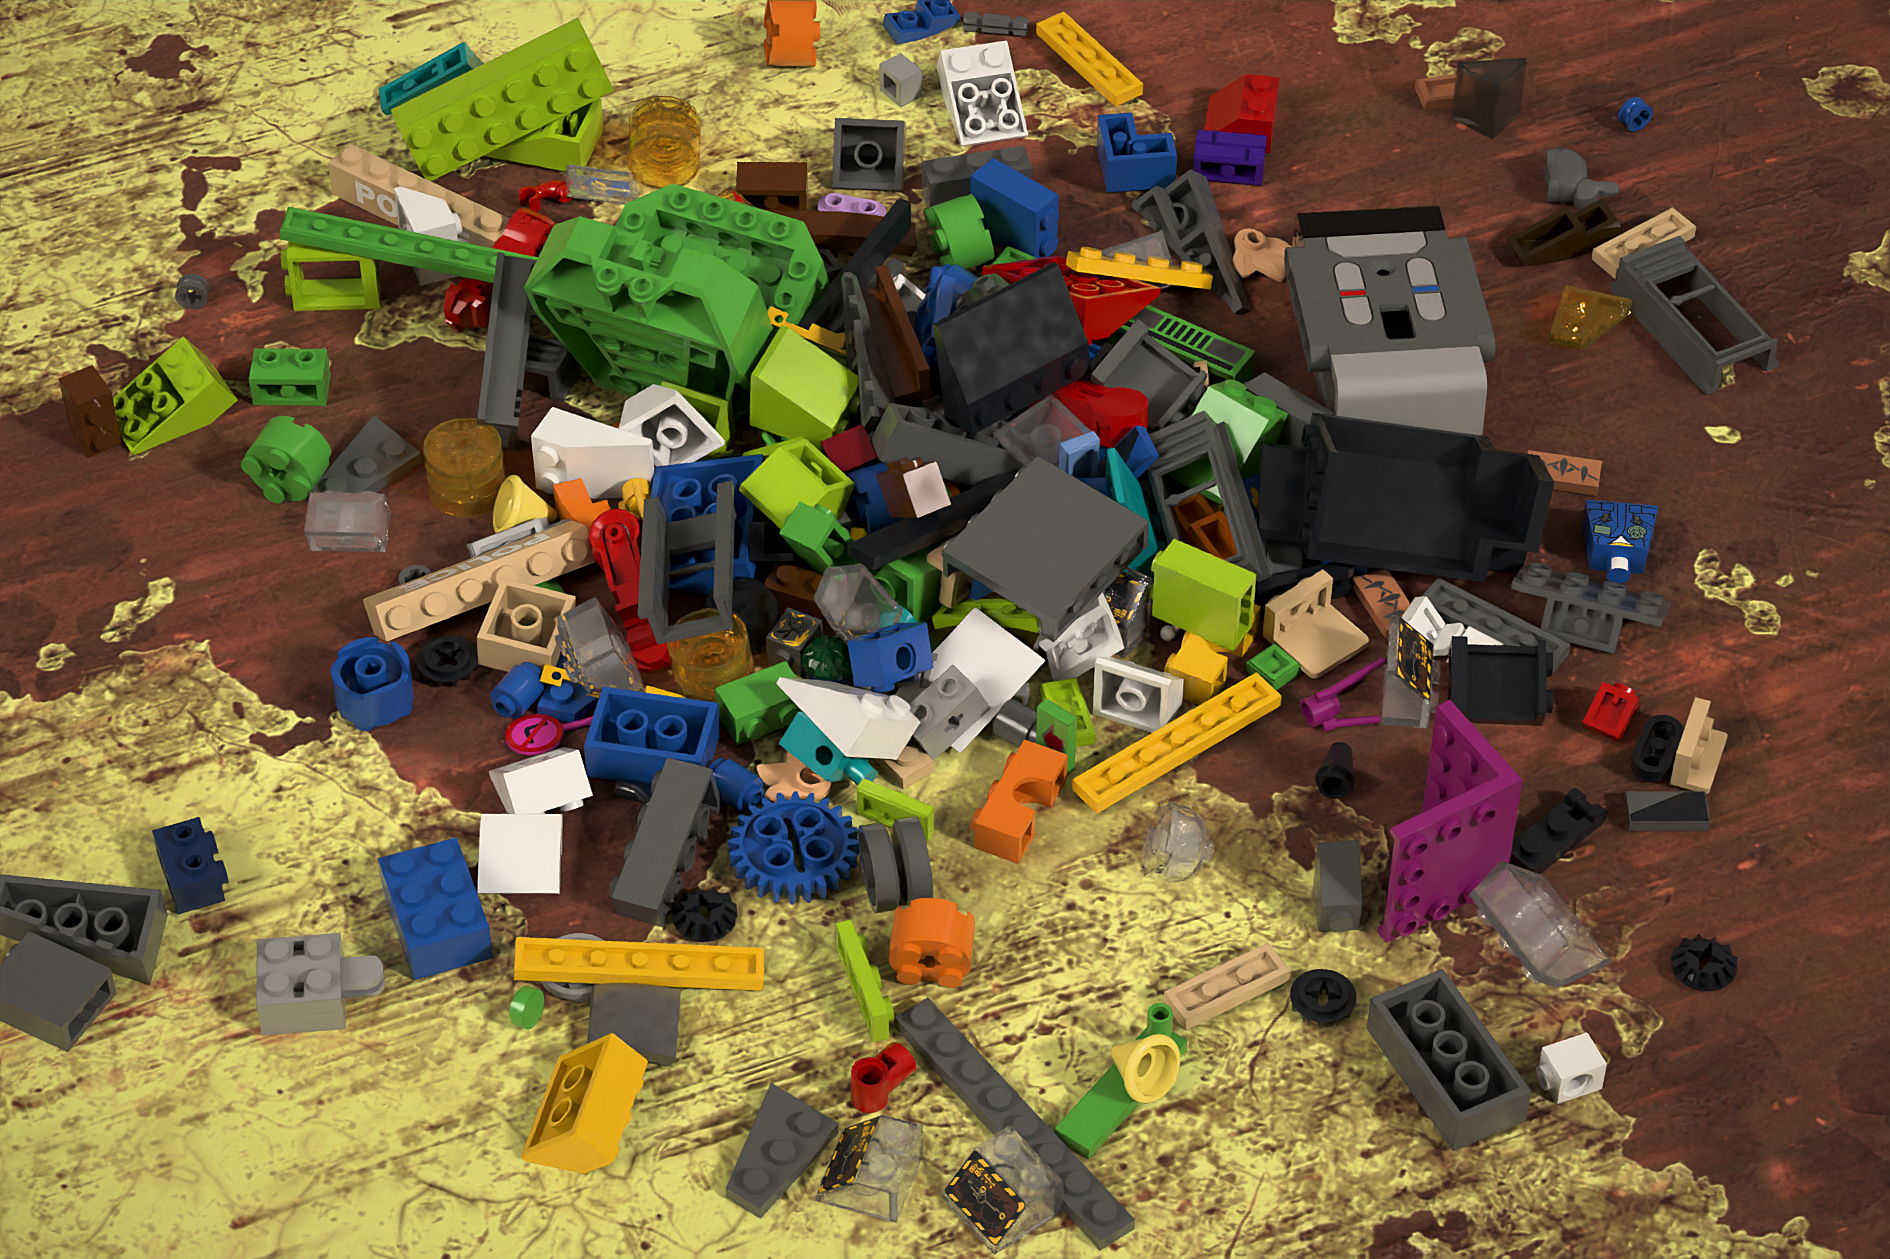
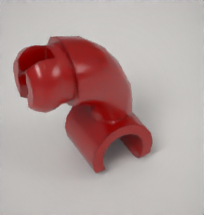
M551 180L536 187H523L519 190L520 206L523 207L529 203V209L538 212L541 209L540 199L552 198L562 203H568L574 198V195L571 194L572 186L568 185L565 181Z

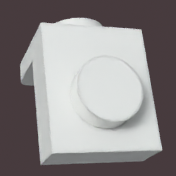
M1427 596L1415 597L1401 617V619L1431 642L1433 646L1432 656L1448 655V647L1452 636H1462L1466 630L1462 623L1445 624Z

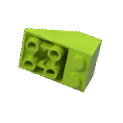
M597 99L484 156L582 175L604 131L602 99Z
M184 336L113 397L120 437L134 455L210 425L238 401L208 357Z

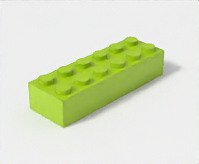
M576 18L391 109V113L424 178L433 181L613 92L614 89L579 18Z

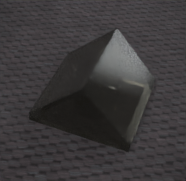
M1526 58L1458 62L1451 113L1452 119L1490 139L1495 138L1520 115L1527 66Z

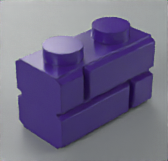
M1197 130L1193 171L1206 176L1210 182L1262 186L1267 136L1251 133L1240 134L1216 130Z

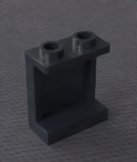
M1452 636L1448 647V700H1451L1471 723L1542 726L1546 713H1552L1553 690H1546V676H1552L1553 653H1546V640H1538L1536 646L1468 644V637Z

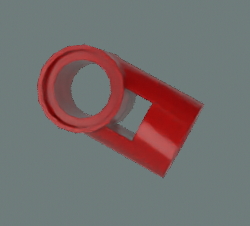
M891 1042L874 1057L862 1058L855 1062L851 1070L850 1099L852 1105L857 1110L865 1113H874L886 1106L888 1094L916 1071V1062L909 1050L898 1042Z

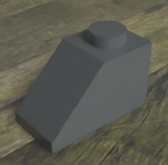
M1359 840L1318 842L1312 895L1319 932H1345L1348 930H1359L1362 886Z

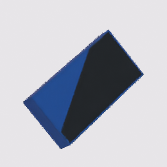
M1135 426L1113 447L1136 479L1159 458L1146 428L1142 426ZM1107 454L1099 461L1098 478H1106Z

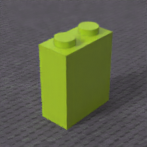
M1176 539L1172 540L1165 551L1160 550L1156 554L1151 566V571L1154 572V583L1150 590V598L1153 599L1152 616L1234 651L1252 627L1256 574Z

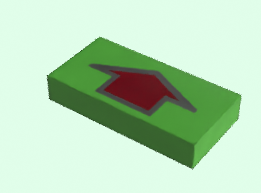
M1045 699L1037 706L1036 744L1067 754L1068 776L1075 770L1077 717L1054 702Z

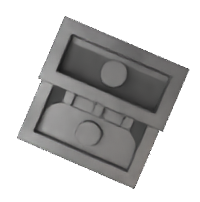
M636 983L594 985L591 990L587 1044L613 1033L649 1062L671 1067L676 1059L681 991Z

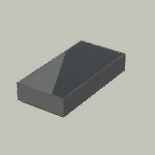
M1705 791L1625 792L1624 804L1628 831L1709 830L1710 818Z

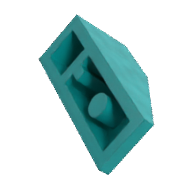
M462 42L379 88L381 110L385 115L392 114L391 109L484 63L465 42Z

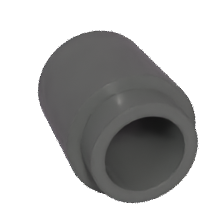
M1012 699L1008 700L991 720L993 733L1018 747L1021 746L1024 739L1036 743L1037 712Z

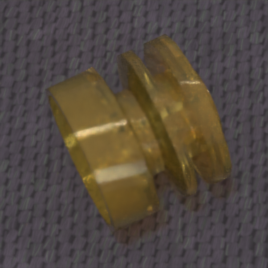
M655 96L643 100L633 109L629 117L628 169L637 181L651 188L660 189L672 183L684 186L695 178L700 168L701 117L692 105L676 97Z
M455 418L442 422L433 428L424 440L423 453L425 469L427 471L428 493L434 507L444 514L458 518L476 517L489 513L494 509L497 494L506 479L505 467L503 465L502 439L496 428L490 425L477 424V419Z
M713 608L697 610L682 617L676 624L718 616L720 614L718 609ZM732 613V629L667 642L679 695H683L687 699L716 703V687L755 673L746 625L737 615Z

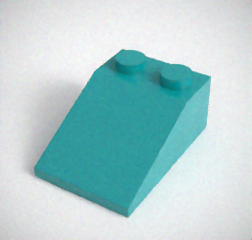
M1109 448L1107 449L1106 464L1109 498L1149 521L1148 546L1122 574L1137 581L1154 579V572L1151 571L1152 562L1160 550L1165 551L1164 540L1158 541L1157 536H1160L1161 533L1159 513H1152L1150 498L1116 449Z

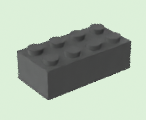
M1443 969L1370 999L1367 1030L1452 1151H1456L1526 1121L1531 1094L1530 1088Z

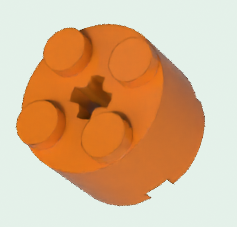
M816 0L766 1L764 13V28H766L764 55L767 65L816 66V47H813V42H819L820 22L813 21L817 13Z
M939 898L911 900L910 907L902 911L901 906H899L893 916L889 963L897 972V980L907 985H915L921 980L938 981L941 986L947 988L959 987L962 984L963 977L971 969L975 933L974 916L968 910L967 916L957 911L958 904Z

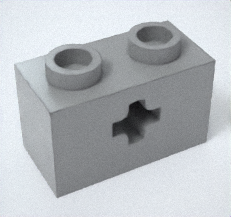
M951 665L909 704L911 707L909 711L920 721L911 738L935 760L991 708L978 688L958 668Z

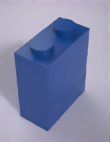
M994 158L970 176V194L974 195L982 210L984 218L981 220L984 229L989 230L991 240L1003 248L1007 246L1036 258L1050 256L1058 246L1059 195Z

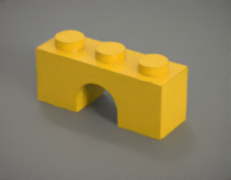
M1254 604L1252 627L1234 651L1186 631L1181 649L1177 654L1172 653L1164 670L1166 673L1184 679L1183 699L1201 705L1220 693L1226 684L1228 657L1217 652H1228L1239 657L1244 656L1259 633L1261 606Z

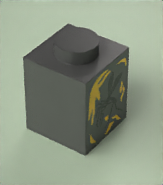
M787 608L766 637L767 664L774 666L786 661L793 673L800 676V662L806 646L810 645L814 638L822 637L823 635L822 620Z

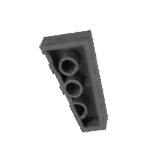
M893 403L888 404L871 439L876 454L882 463L887 464L903 457H908V460L921 457L922 461H937L942 478H946L950 483L957 486L967 484L975 487L1013 469L1020 470L1023 466H1028L1030 458L1011 422L1000 421L998 427L989 426L971 435L945 416V412L941 418H938L928 409Z

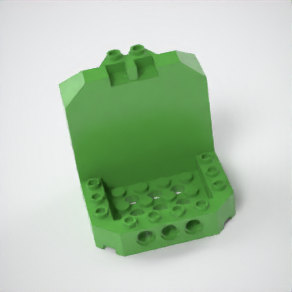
M672 183L626 203L615 227L581 216L555 224L524 289L534 312L592 378L595 386L633 397L653 384L661 386L662 380L670 381L683 387H689L732 401L735 422L740 420V415L750 411L751 374L780 329L771 324L767 313L770 306L789 313L786 321L798 325L828 288L830 282L824 262L804 221ZM776 316L774 320L777 323H781L783 317Z

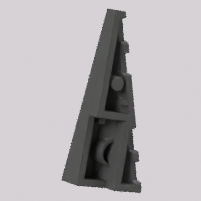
M1190 169L1165 189L1154 186L1131 204L1133 209L1149 222L1152 229L1163 236L1168 245L1183 261L1200 263L1203 265L1202 269L1213 275L1211 290L1231 307V311L1234 314L1240 315L1251 311L1240 276L1233 266V255L1206 176Z
M844 272L841 277L847 368L858 375L861 424H863L871 442L888 404H896L857 276L851 272Z

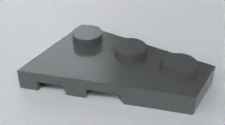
M373 416L320 478L311 492L312 500L337 519L422 464L421 452L376 416Z
M771 1083L726 1186V1197L761 1219L839 1133L838 1123Z

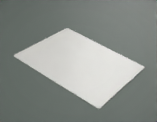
M974 608L933 652L938 654L937 661L933 663L934 668L931 670L928 681L933 683L951 665H954L978 688L991 708L950 746L961 753L999 712L1001 707L1015 695L1045 662V659L977 608ZM923 672L919 673L918 680L904 683L894 696H898L910 704L926 689L919 688Z

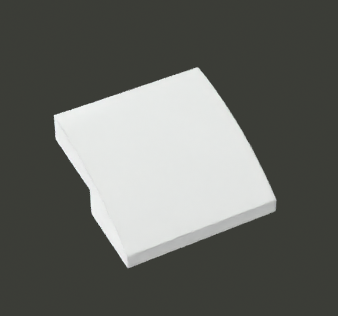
M1103 592L1055 642L1042 636L1041 630L1036 632L1040 633L1039 646L1046 651L1054 681L1078 677L1093 668L1098 657L1112 656L1124 649L1118 626Z
M481 814L477 893L560 894L563 815Z

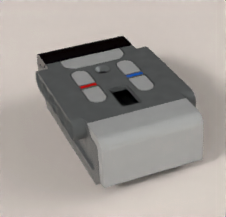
M1439 205L1295 213L1292 247H1286L1284 252L1285 274L1309 373H1314L1321 405L1334 412L1335 416L1482 435L1487 396V375L1484 362H1493L1495 359V336L1466 237L1448 238Z

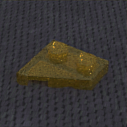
M1565 285L1550 331L1549 343L1585 350L1630 314L1633 299Z

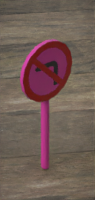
M525 715L516 719L508 726L505 732L506 744L511 750L519 754H544L553 750L561 743L564 737L563 732L591 725L593 716L561 724L558 719L550 715Z

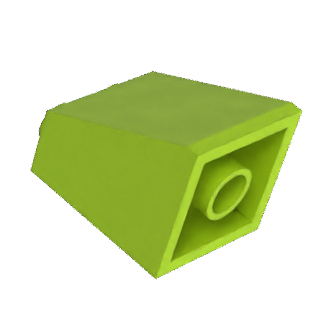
M782 325L751 374L750 425L787 439L802 436L818 450H821V441L849 430L852 418L854 416L859 417L861 414L858 375L789 327Z

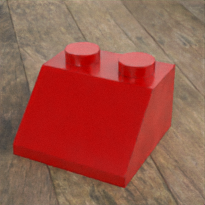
M1245 74L1211 95L1204 130L1267 136L1265 153H1270L1277 113L1280 77Z

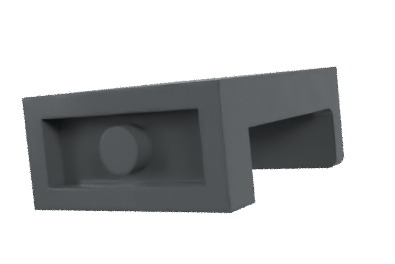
M1137 319L1091 373L1090 382L1108 388H1131L1143 393L1148 398L1147 430L1153 433L1184 419L1185 416L1181 413L1189 402L1195 406L1206 392L1207 387L1204 384L1208 374L1203 370L1197 373L1150 337L1148 335L1149 327Z

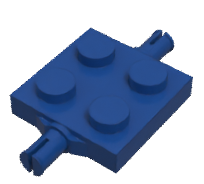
M938 266L930 269L929 285L926 287L924 299L917 307L914 332L929 368L931 367V362H935L933 360L934 357L937 356L933 323L951 315L955 310L958 300V294L954 293L956 278L945 275L946 270Z

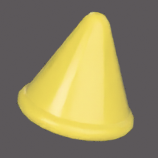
M510 475L502 483L493 510V527L496 533L535 518L546 517L548 524L557 520L558 514L555 509L524 484L519 476Z
M1155 1034L1144 1039L1117 1044L1111 1049V1057L1124 1081L1127 1093L1133 1100L1145 1104L1152 1103L1162 1098L1173 1086L1180 1068V1052L1177 1044L1169 1036Z

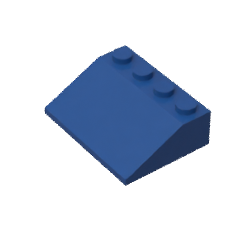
M763 454L656 466L650 498H660L669 523L716 513L717 484L733 481L734 509L737 514L734 525L733 577H749L760 582L763 561H749V522L769 518L760 509L755 507L739 491V488L765 461ZM715 547L671 556V571L711 562L715 559ZM707 569L670 577V588L709 596L714 588V570Z

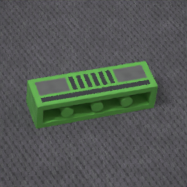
M1150 305L1143 308L1107 338V342L1114 347L1133 323L1139 319L1149 327L1148 335L1190 368L1193 369L1192 363L1194 361L1207 360L1209 386L1229 379L1244 384L1247 381H1251L1254 376V350Z

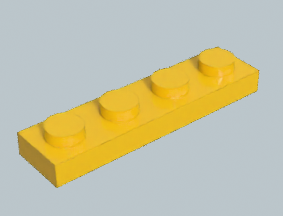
M1064 11L1036 24V34L1115 107L1143 94V83Z
M1081 247L1080 252L1068 251L1066 265L1077 272L1211 290L1213 275L1202 269L1203 265L1200 263L1182 261L1181 266L1169 265L1168 259L1148 256V261L1135 260L1136 255L1126 252H1115L1114 257L1103 256L1102 250L1090 247Z

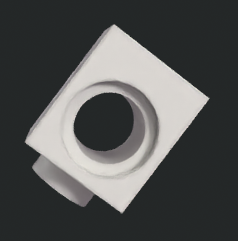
M1584 1033L1542 1047L1536 1075L1540 1086L1544 1090H1549L1556 1104L1601 1090L1607 1063L1589 1034Z

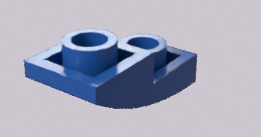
M917 0L915 11L887 13L884 16L882 25L896 44H901L938 34L959 23L961 16L949 0Z

